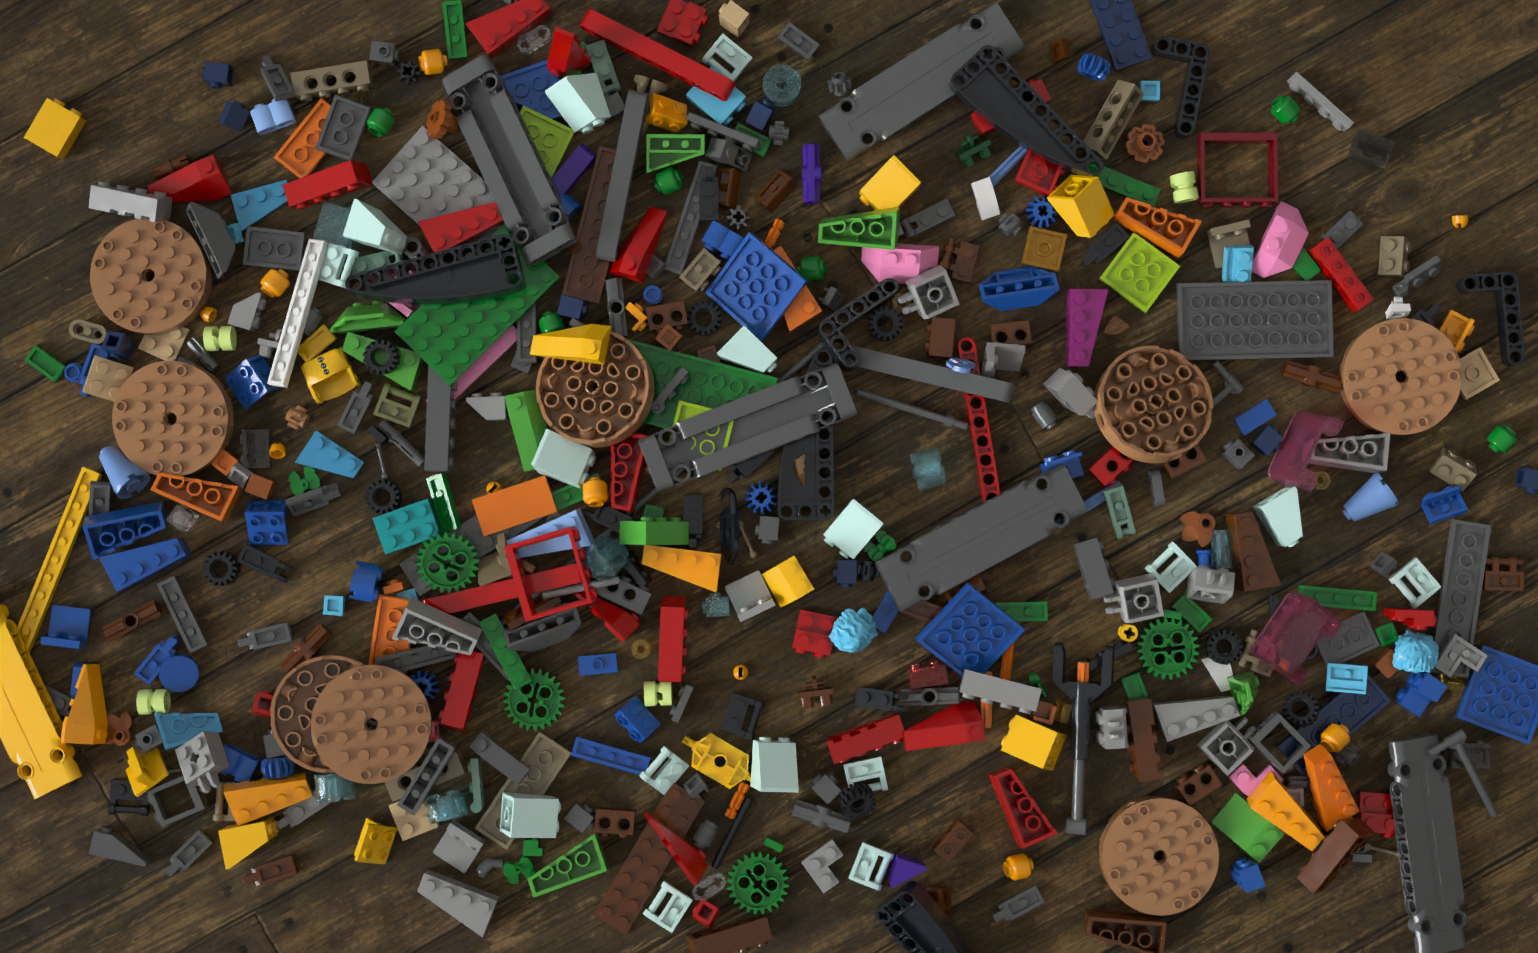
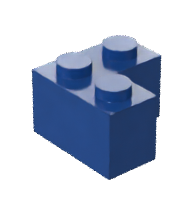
M1411 673L1406 680L1407 684L1405 687L1401 688L1396 694L1397 699L1395 703L1411 714L1420 717L1430 701L1437 702L1447 686L1429 673Z

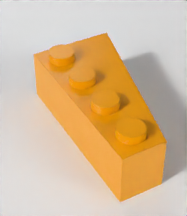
M644 545L642 564L717 593L722 554Z
M1270 770L1248 796L1247 801L1250 808L1313 851L1324 838L1321 828L1306 810L1302 808L1295 797L1291 795L1284 784L1280 782L1273 771Z
M305 772L275 779L262 778L257 781L249 782L248 780L237 784H223V793L237 826L313 797L312 787Z

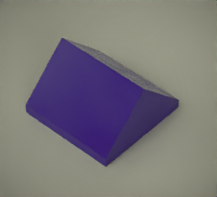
M896 852L888 876L890 885L893 888L927 869L921 859Z

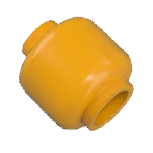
M440 49L424 50L421 56H418L420 71H424L426 75L441 74L444 72V66H448L446 54L442 55Z
M270 269L261 280V290L271 298L274 296L280 297L290 285L287 279L288 274L282 269L278 271Z
M592 477L583 484L584 502L590 507L603 506L608 500L607 483L598 477Z
M1332 723L1321 733L1320 743L1329 752H1339L1350 742L1349 730L1342 724Z
M1024 853L1008 856L1003 864L1005 875L1016 881L1030 877L1034 865L1031 858H1028Z

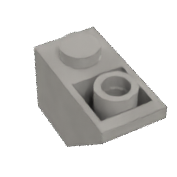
M257 292L234 304L227 324L255 332V329H258L261 318H259L261 310H264L266 307V296Z
M478 393L471 394V397L466 398V402L486 420H508V410L502 393H490L491 397H483V394Z

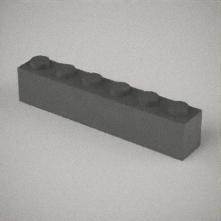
M429 365L424 471L451 473V468H454L455 465L452 449L455 448L453 430L456 429V418H453V410L457 408V400L454 399V391H457V381L450 387Z

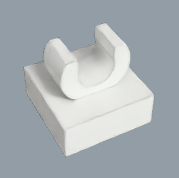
M1394 297V301H1391L1390 306L1385 312L1386 319L1406 318L1411 311L1410 304H1403L1402 297Z

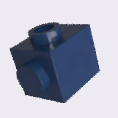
M205 62V67L202 69V78L211 88L232 87L234 68L226 63Z
M766 98L758 99L755 101L745 122L763 131L767 128L777 107L773 106V103Z
M234 100V103L227 101L218 122L241 132L250 111L244 109L245 105Z
M561 295L557 314L584 319V316L586 317L589 311L588 301Z
M107 331L101 349L108 353L109 357L113 360H130L135 342L124 333Z
M1268 425L1264 426L1249 444L1263 456H1268L1272 451L1275 452L1281 446L1280 441L1283 437L1279 435L1281 432L1276 427Z
M1526 467L1519 468L1515 487L1525 489V493L1537 494L1538 470Z
M837 560V568H833V579H837L836 583H841V587H852V583H857V560Z

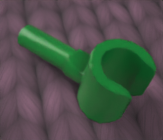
M1028 674L1027 677L1030 685L1036 684L1038 688L1042 689V696H1048L1038 674Z

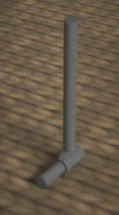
M1218 360L1212 366L1225 379V388L1213 398V408L1230 393L1238 395L1244 390L1243 385Z
M1463 730L1456 731L1444 738V741L1430 748L1428 753L1431 757L1448 747L1456 748L1490 816L1496 817L1498 812L1463 746L1467 739Z

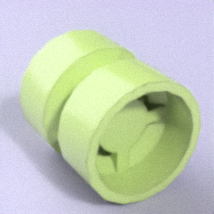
M1194 171L1178 173L1169 177L1171 187L1175 189L1172 193L1175 204L1199 199L1198 189L1194 187L1196 183Z
M217 326L205 327L203 331L205 350L219 351L220 348L223 351L235 350L237 345L235 327L221 326L220 329Z
M644 681L645 707L656 706L657 703H660L661 706H671L672 682L660 681L657 684L655 681Z
M152 689L139 690L136 700L138 713L140 715L152 714L155 711V713L168 714L171 708L170 691L168 689H156L154 692Z

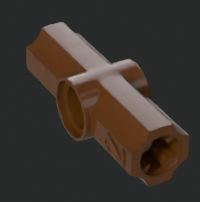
M1286 360L1281 371L1282 377L1301 382L1302 385L1311 388H1321L1338 393L1342 386L1341 376L1324 372L1323 369L1312 365L1305 366Z
M154 599L103 627V633L112 642L163 614V609ZM131 616H134L136 618V624L134 626L130 623Z
M320 623L307 637L302 638L293 647L294 650L279 665L288 674L299 664L312 659L319 652V648L333 634L325 625Z

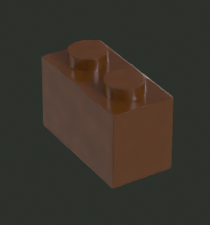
M932 317L931 322L927 321L926 333H929V341H925V352H928L927 357L952 358L955 319Z

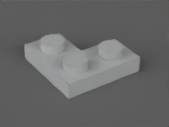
M1453 634L1440 653L1438 663L1434 668L1451 677L1460 662L1478 672L1488 655L1461 637Z
M830 839L801 861L823 894L839 883V880L829 866L841 858L843 853L833 839Z

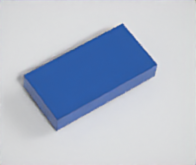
M1265 399L1233 419L1242 435L1245 436L1277 414L1268 400Z

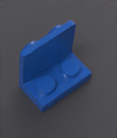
M260 355L245 359L225 378V381L245 410L252 407L265 394L280 388L267 384L271 368L264 357Z
M1075 449L1062 453L1063 457L1058 458L1057 455L1043 459L1044 463L1040 464L1041 471L1044 473L1063 463L1071 478L1084 475L1079 456L1083 454L1082 452L1077 453Z
M249 500L245 510V518L250 545H287L289 543L285 519L288 507L285 500Z
M53 605L48 636H41V644L76 649L87 648L91 609Z

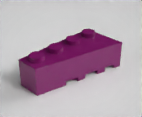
M1069 289L1066 292V368H1086L1089 366L1108 289Z

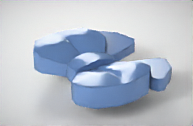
M950 358L949 361H946V366L960 373L968 374L971 369H975V363L966 359Z

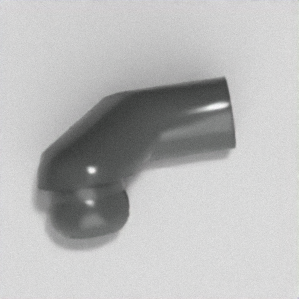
M486 858L477 867L478 876L480 878L487 877L488 872L492 868L503 869L504 859Z

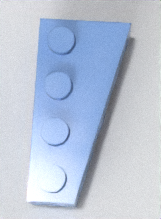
M580 508L506 541L507 545L575 526V529H578L580 532L581 540L579 543L581 547L592 546L596 543ZM569 534L520 548L518 552L521 558L573 548Z

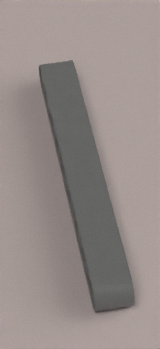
M629 89L596 259L616 262L648 103L649 94L646 92Z
M852 346L859 356L857 367L1010 403L1014 388L1013 383L971 373H960L950 368ZM851 358L845 359V362L847 364H854V361Z

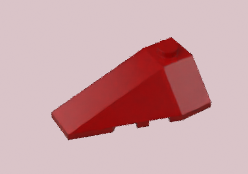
M214 155L198 160L147 186L151 194H154V191L166 193L168 197H173L172 204L217 201L233 194L220 159Z
M653 207L648 209L618 249L616 262L611 263L608 271L609 274L640 283L644 282L667 219L668 211Z
M585 591L574 593L580 600L587 598ZM598 596L595 597L596 602L586 604V606L591 607L590 610L596 617L605 621L604 625L621 642H624L641 624L639 622L640 617L633 611L629 613L627 610Z
M645 813L646 819L695 887L708 867L704 861L707 859L701 848L697 850L694 845L649 813Z

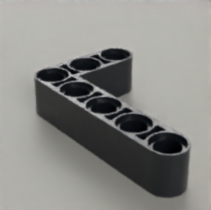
M1160 36L1152 44V53L1156 57L1187 63L1174 127L1175 135L1180 139H1186L1195 130L1210 50L1203 43ZM1157 43H1163L1166 50H1160ZM1176 47H1182L1184 54H1179ZM1195 51H1201L1203 58L1197 57ZM1192 69H1197L1199 71L1198 77L1192 74ZM1188 88H1194L1196 95H1190ZM1184 106H1189L1192 109V114H1187L1184 111ZM1186 125L1189 132H1182L1180 126Z
M1507 271L1471 274L1458 279L1456 288L1462 294L1495 292L1501 361L1507 367L1521 365L1525 360L1517 275ZM1504 277L1509 280L1508 286L1503 282ZM1485 278L1490 282L1489 287L1484 285ZM1466 280H1468L1471 284L1470 289L1466 288L1465 286ZM1506 296L1511 300L1510 305L1505 302ZM1507 315L1512 317L1511 324L1507 322ZM1509 334H1512L1514 337L1513 343L1508 339ZM1511 353L1516 356L1515 362H1512L1510 359Z
M884 279L820 323L817 336L843 371H854L859 362V356L842 332L893 299L898 290V283L895 279ZM889 286L893 291L887 292L884 287ZM873 296L877 298L878 302H871L868 297ZM853 307H860L862 312H855ZM843 317L847 322L840 323L837 318ZM822 328H829L831 330V333H824L822 331ZM840 343L843 348L836 349L833 344ZM851 358L854 361V364H847L845 362V359Z

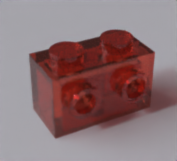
M940 660L930 661L929 665L924 666L921 663L911 664L910 668H906L908 687L910 689L948 683L946 664L944 662L941 663Z

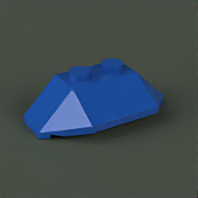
M1031 266L994 272L984 282L979 284L982 302L1000 311L1040 305L1059 290V285L1054 272H1048Z

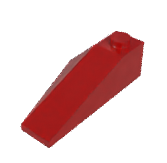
M558 27L555 28L547 62V70H549L550 74L560 77V75L566 77L590 67L592 58L590 55H585L586 49L580 47L581 42L575 34Z
M974 700L952 704L941 712L935 713L932 717L903 731L905 751L986 740L983 719Z

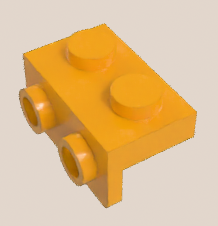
M656 93L650 96V113L645 118L646 123L678 133L687 125L686 104Z
M1449 310L1439 331L1450 340L1456 351L1460 353L1465 345L1463 341L1466 335L1469 336L1475 327L1473 325L1475 320L1472 318L1468 319L1453 310Z

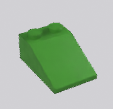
M1237 793L1231 796L1210 821L1259 863L1285 834L1277 826L1251 809L1248 802Z

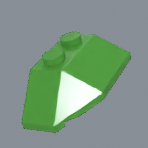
M373 301L372 305L354 303L353 307L346 308L330 328V332L341 334L398 328L407 319L383 301Z

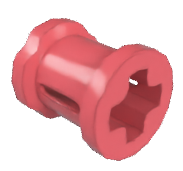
M432 720L431 734L428 742L436 741L440 737L438 725L440 720Z

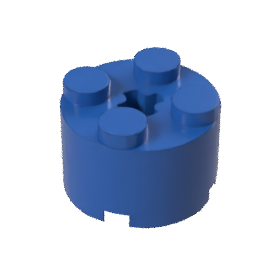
M357 560L355 565H359V567L353 571L350 591L353 594H350L349 598L373 603L380 594V587H377V584L383 578L384 569L380 568V564Z

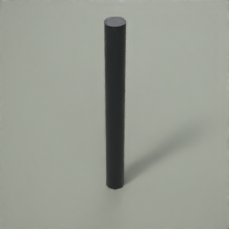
M745 797L711 864L713 868L718 869L753 801L752 799Z

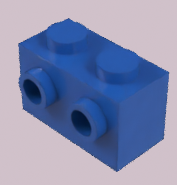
M1240 857L1235 860V863L1231 864V877L1234 882L1237 881L1238 886L1245 892L1249 893L1265 887L1259 866L1253 860Z

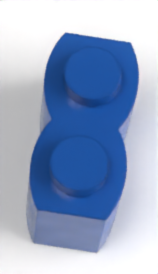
M713 220L702 242L705 243L704 247L712 252L714 250L721 253L720 256L728 261L744 238Z
M224 744L223 747L229 766L220 773L233 775L234 779L239 783L248 780L249 782L252 781L262 760L234 745Z

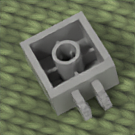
M941 265L906 280L909 293L898 298L900 304L912 299L914 303L902 309L903 314L917 310L923 319H929L959 305L948 273Z
M1059 368L1043 383L1064 408H1068L1078 415H1087L1089 418H1095L1094 405L1097 403V399L1094 397L1095 392L1090 387H1085L1082 384L1084 380L1077 373L1073 374L1069 369Z
M1201 565L1196 567L1187 576L1186 598L1224 604L1233 595L1235 573L1229 572L1228 569L1224 568L1212 570L1209 566Z
M1153 573L1115 581L1116 593L1103 597L1104 602L1118 601L1117 605L1106 607V613L1120 612L1121 618L1125 623H1134L1164 616L1158 579Z
M1121 705L1097 707L1095 712V723H1098L1099 731H1096L1097 743L1099 742V745L1105 749L1129 748L1127 742L1126 708Z
M1246 717L1241 718L1234 726L1229 720L1217 724L1196 744L1226 775H1229L1255 749L1247 739L1256 731V728L1252 725L1243 734L1239 732L1248 721ZM1225 743H1229V745H1227L1229 747L1228 750L1223 749V745Z
M203 731L175 749L186 785L200 786L201 791L205 794L211 791L210 785L214 788L220 785L218 773L228 768L229 762L219 733Z

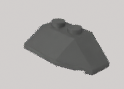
M191 202L185 211L217 278L221 279L226 273L236 249L233 237L229 236L226 222L224 219H221L219 213Z
M561 602L554 607L565 605L567 603ZM575 607L527 621L511 631L508 627L503 632L508 650L534 652L568 640L581 625L578 608Z

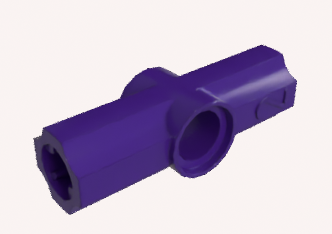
M817 144L803 145V203L806 204L820 203L821 165L819 145Z

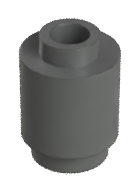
M314 306L309 310L303 331L307 335H310L311 332L314 333L324 318L321 316L322 311Z
M1042 401L1031 409L1033 417L1042 429L1047 428L1049 430L1058 424L1056 422L1058 417L1048 403L1045 404Z
M709 819L701 822L693 836L694 844L702 849H705V847L709 848L718 833L719 825Z

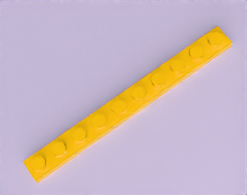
M82 467L17 626L29 653L32 650L88 512L91 481H100L103 475L86 467Z

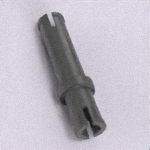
M386 419L377 426L389 438L388 441L394 443L418 467L425 463V456L404 438L400 430L397 431Z

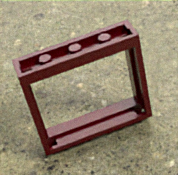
M1278 132L1200 133L1197 136V189L1199 194L1197 205H1203V208H1214L1215 205H1222V208H1233L1234 205H1241L1242 208H1251L1253 205H1261V208H1270L1277 203ZM1205 144H1267L1268 197L1205 198Z

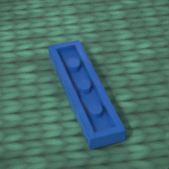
M579 736L575 739L571 756L638 775L642 771H646L651 759L649 756Z

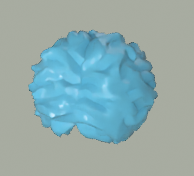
M847 608L845 611H842V616H839L836 622H834L829 638H831V642L840 651L850 653L859 650L863 651L871 643V640L878 636L876 622L873 620L872 615L864 608H860L857 613L853 609Z
M1407 629L1403 635L1398 636L1399 640L1395 642L1393 666L1398 670L1404 669L1415 674L1425 671L1430 673L1437 665L1439 657V646L1434 642L1433 637L1424 633H1415L1410 629Z

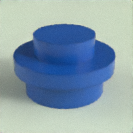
M655 285L648 286L643 292L644 300L651 305L659 303L662 299L661 289Z
M77 363L69 364L64 370L65 378L70 382H79V376L83 367Z

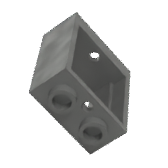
M1275 711L1248 738L1249 742L1281 773L1291 771L1295 767L1294 763L1299 758H1304L1303 754L1308 752V749L1311 747ZM1279 723L1301 744L1282 764L1260 743Z
M181 776L148 790L147 799L149 804L154 807V816L157 823H160L162 827L209 807L206 795L201 791L200 786L187 785L195 808L171 818L167 817L157 792L184 781V777Z

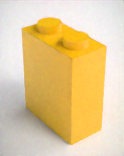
M46 98L24 138L64 160L86 120L81 118L82 113L71 108L69 111L64 108L66 104L55 98L52 101Z

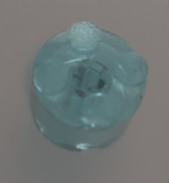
M786 64L772 66L763 78V94L765 98L770 100L773 106L787 107L798 100L801 92L799 73ZM779 83H783L784 89L779 87Z
M937 447L910 454L911 463L915 467L912 468L914 479H918L919 491L946 484L945 470L942 467V459Z
M599 535L585 551V565L590 568L593 577L597 580L614 578L628 562L627 557L629 554L624 544H619L620 540L617 538L615 540L609 538L611 535Z
M335 772L314 775L316 802H338L339 799L343 798L344 800L355 799V783L353 781L347 780Z
M460 789L447 791L446 796H442V794L427 796L426 806L430 824L460 818L462 813L463 816L469 815L464 792H461Z

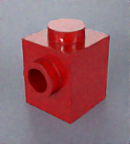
M268 691L257 692L251 714L270 718L273 693Z
M702 899L694 907L692 916L696 921L712 930L721 911Z

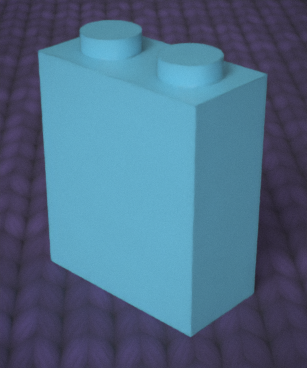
M712 66L709 68V69H711V70H713V71L719 73V72H718L716 69H714ZM694 86L686 94L687 99L711 121L726 127L733 121L734 118L732 116L737 111L741 112L746 106V96L736 87L727 102Z

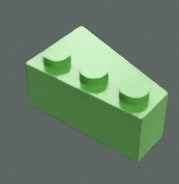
M646 134V173L705 155V134Z
M641 517V521H620L619 544L689 545V522L681 521V518L669 517V521H667L666 517H655V521H653V517Z

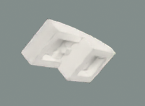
M990 177L971 183L981 220L999 215L1000 210Z

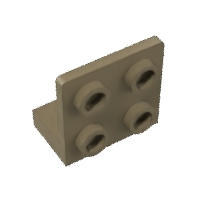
M1249 220L1211 228L1207 231L1215 268L1223 267L1224 246L1250 245L1247 229L1251 227Z
M505 533L497 535L498 543L495 544L497 552L480 558L477 563L479 566L477 572L480 586L512 575L504 546H507L506 541L508 540Z

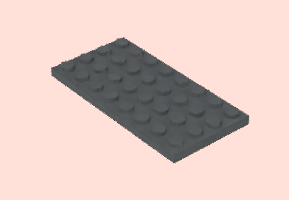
M1332 280L1176 284L1178 352L1184 355L1188 361L1334 357Z

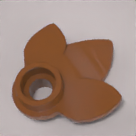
M1191 511L1180 517V520L1186 525L1181 534L1182 540L1189 542L1197 540L1201 547L1211 542L1212 530L1216 525L1215 518L1211 514L1203 513L1200 515L1195 511ZM1204 519H1207L1209 522L1206 527L1202 524Z
M124 712L120 717L107 713L108 729L105 744L127 745L132 739L130 731L132 726L131 716L128 712Z

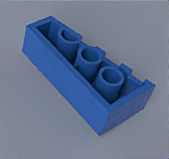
M163 501L85 516L82 527L92 559L95 560L105 553L109 554L115 551L116 548L125 544H131L136 539L144 538L166 528L168 516Z
M176 538L99 558L116 591L120 592L192 556V553L184 538Z

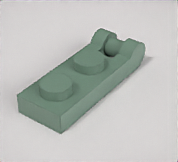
M601 40L586 45L603 94L621 92L605 41ZM611 79L613 84L606 86L604 81Z
M383 251L355 258L352 271L354 275L394 264L390 260L392 256H395L396 262L394 263L405 260H403V256L400 254Z
M1119 484L1103 489L1116 539H1122L1123 536L1128 534L1130 536L1135 535L1136 530L1123 485ZM1127 524V527L1121 529L1120 525Z
M474 756L468 762V773L472 774L469 789L470 793H473L474 799L470 808L472 812L478 813L484 808L485 802L481 757Z

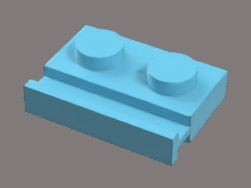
M1252 245L1224 246L1221 282H1251L1254 253Z
M1328 662L1326 691L1366 694L1368 666Z

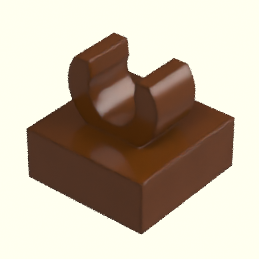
M1061 38L1049 44L1053 63H1059L1074 55V52L1070 53L1069 46L1072 43L1068 42L1067 38Z

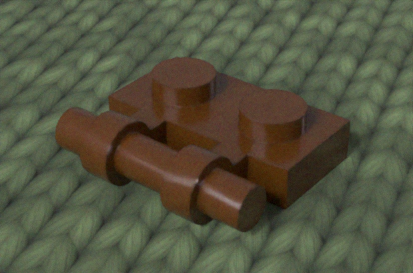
M948 238L947 244L943 248V251H945L939 265L946 269V271H953L951 279L970 284L980 246L961 241L959 248L954 247L955 239ZM952 254L957 255L955 265L950 264Z
M1498 556L1487 557L1486 565H1490L1491 571L1484 572L1483 590L1524 591V572H1516L1517 566H1523V558H1516L1515 556H1508L1507 558H1499ZM1499 565L1508 566V571H1499Z

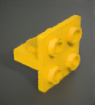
M133 747L126 751L129 758L128 764L130 765L126 769V773L136 797H139L169 775L161 752L157 747L146 755H142Z
M366 818L354 853L355 861L386 864L397 828L382 825L373 819Z

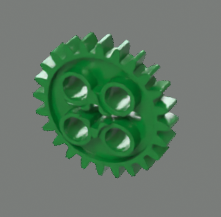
M445 530L444 536H441L438 531L437 538L430 535V542L427 540L423 541L425 547H419L421 553H418L416 558L420 560L416 561V566H421L417 569V573H423L421 580L427 579L426 586L432 583L433 590L440 587V592L442 593L444 588H447L448 593H450L451 588L458 592L459 585L465 589V582L472 583L470 576L476 577V572L473 570H479V566L474 563H478L479 558L474 557L478 554V550L472 551L475 544L468 545L469 537L463 540L462 533L456 537L455 531L448 535L447 530ZM444 545L448 547L449 550L445 553H442L438 550V548ZM458 554H463L466 556V559L464 561H458L456 559V556ZM451 559V563L444 564L445 561ZM432 562H436L440 567L434 570L429 565ZM449 571H455L457 573V576L451 578L447 575V573Z
M1163 617L1162 622L1156 618L1155 625L1149 622V629L1142 628L1145 634H1138L1142 641L1136 642V644L1141 646V648L1136 649V652L1142 654L1137 659L1144 660L1141 666H1148L1146 672L1150 673L1154 670V677H1157L1160 673L1161 679H1165L1167 675L1168 679L1172 680L1173 674L1177 678H1180V672L1186 675V667L1193 669L1190 663L1197 662L1193 656L1199 655L1198 652L1194 651V648H1198L1200 645L1194 644L1198 637L1191 636L1194 630L1187 631L1188 624L1181 626L1182 620H1178L1175 623V619L1170 618L1168 622L1167 618ZM1178 632L1180 634V640L1179 642L1174 643L1172 641V636L1174 633ZM1159 634L1161 636V642L1155 645L1153 643V637ZM1167 644L1173 647L1184 645L1183 649H1169L1168 652L1164 650L1151 651V648L1167 647ZM1177 652L1182 654V659L1179 662L1174 660V655ZM1160 653L1163 656V661L1160 664H1156L1155 656Z
M534 668L531 669L529 676L532 682L529 684L532 687V691L530 693H525L522 688L515 691L512 685H506L510 691L503 693L508 697V699L503 700V703H508L504 710H510L511 713L507 717L514 716L515 719L512 723L514 724L519 721V728L525 724L527 731H529L531 726H533L534 731L538 730V726L544 730L545 723L551 727V719L557 722L559 719L556 714H563L559 708L566 706L561 703V700L566 699V697L561 696L560 693L565 691V689L558 688L561 682H554L556 676L549 678V671L543 675L542 669L538 673L535 672ZM536 683H539V689L536 695V699H538L539 702L535 703L533 716H530V710L533 704V701L530 700V698H532L535 694ZM543 687L550 689L551 695L549 697H544L541 694ZM520 702L527 704L528 710L526 712L519 710L518 705ZM539 706L546 708L547 713L545 716H540L537 713Z
M752 851L751 857H748L745 853L744 860L738 857L737 861L739 864H732L734 871H728L732 878H727V882L732 883V885L727 886V890H733L729 897H736L733 903L737 904L740 902V910L744 906L747 907L746 913L753 909L754 915L757 914L758 910H761L762 915H764L766 908L772 912V905L778 908L777 901L784 902V898L781 895H787L788 892L784 888L789 887V883L784 882L789 879V876L783 875L787 869H780L782 861L775 863L776 856L770 859L769 852H767L764 857L762 856V851H759L758 856H755L754 851ZM760 864L765 869L762 873L758 874L754 871V867ZM747 869L752 872L757 881L762 880L761 885L770 894L769 896H766L759 885L754 886V879L746 872ZM746 877L750 883L747 886H742L739 883L740 878ZM772 879L777 882V885L774 888H769L766 882ZM754 892L761 893L762 898L759 901L752 899L751 895Z

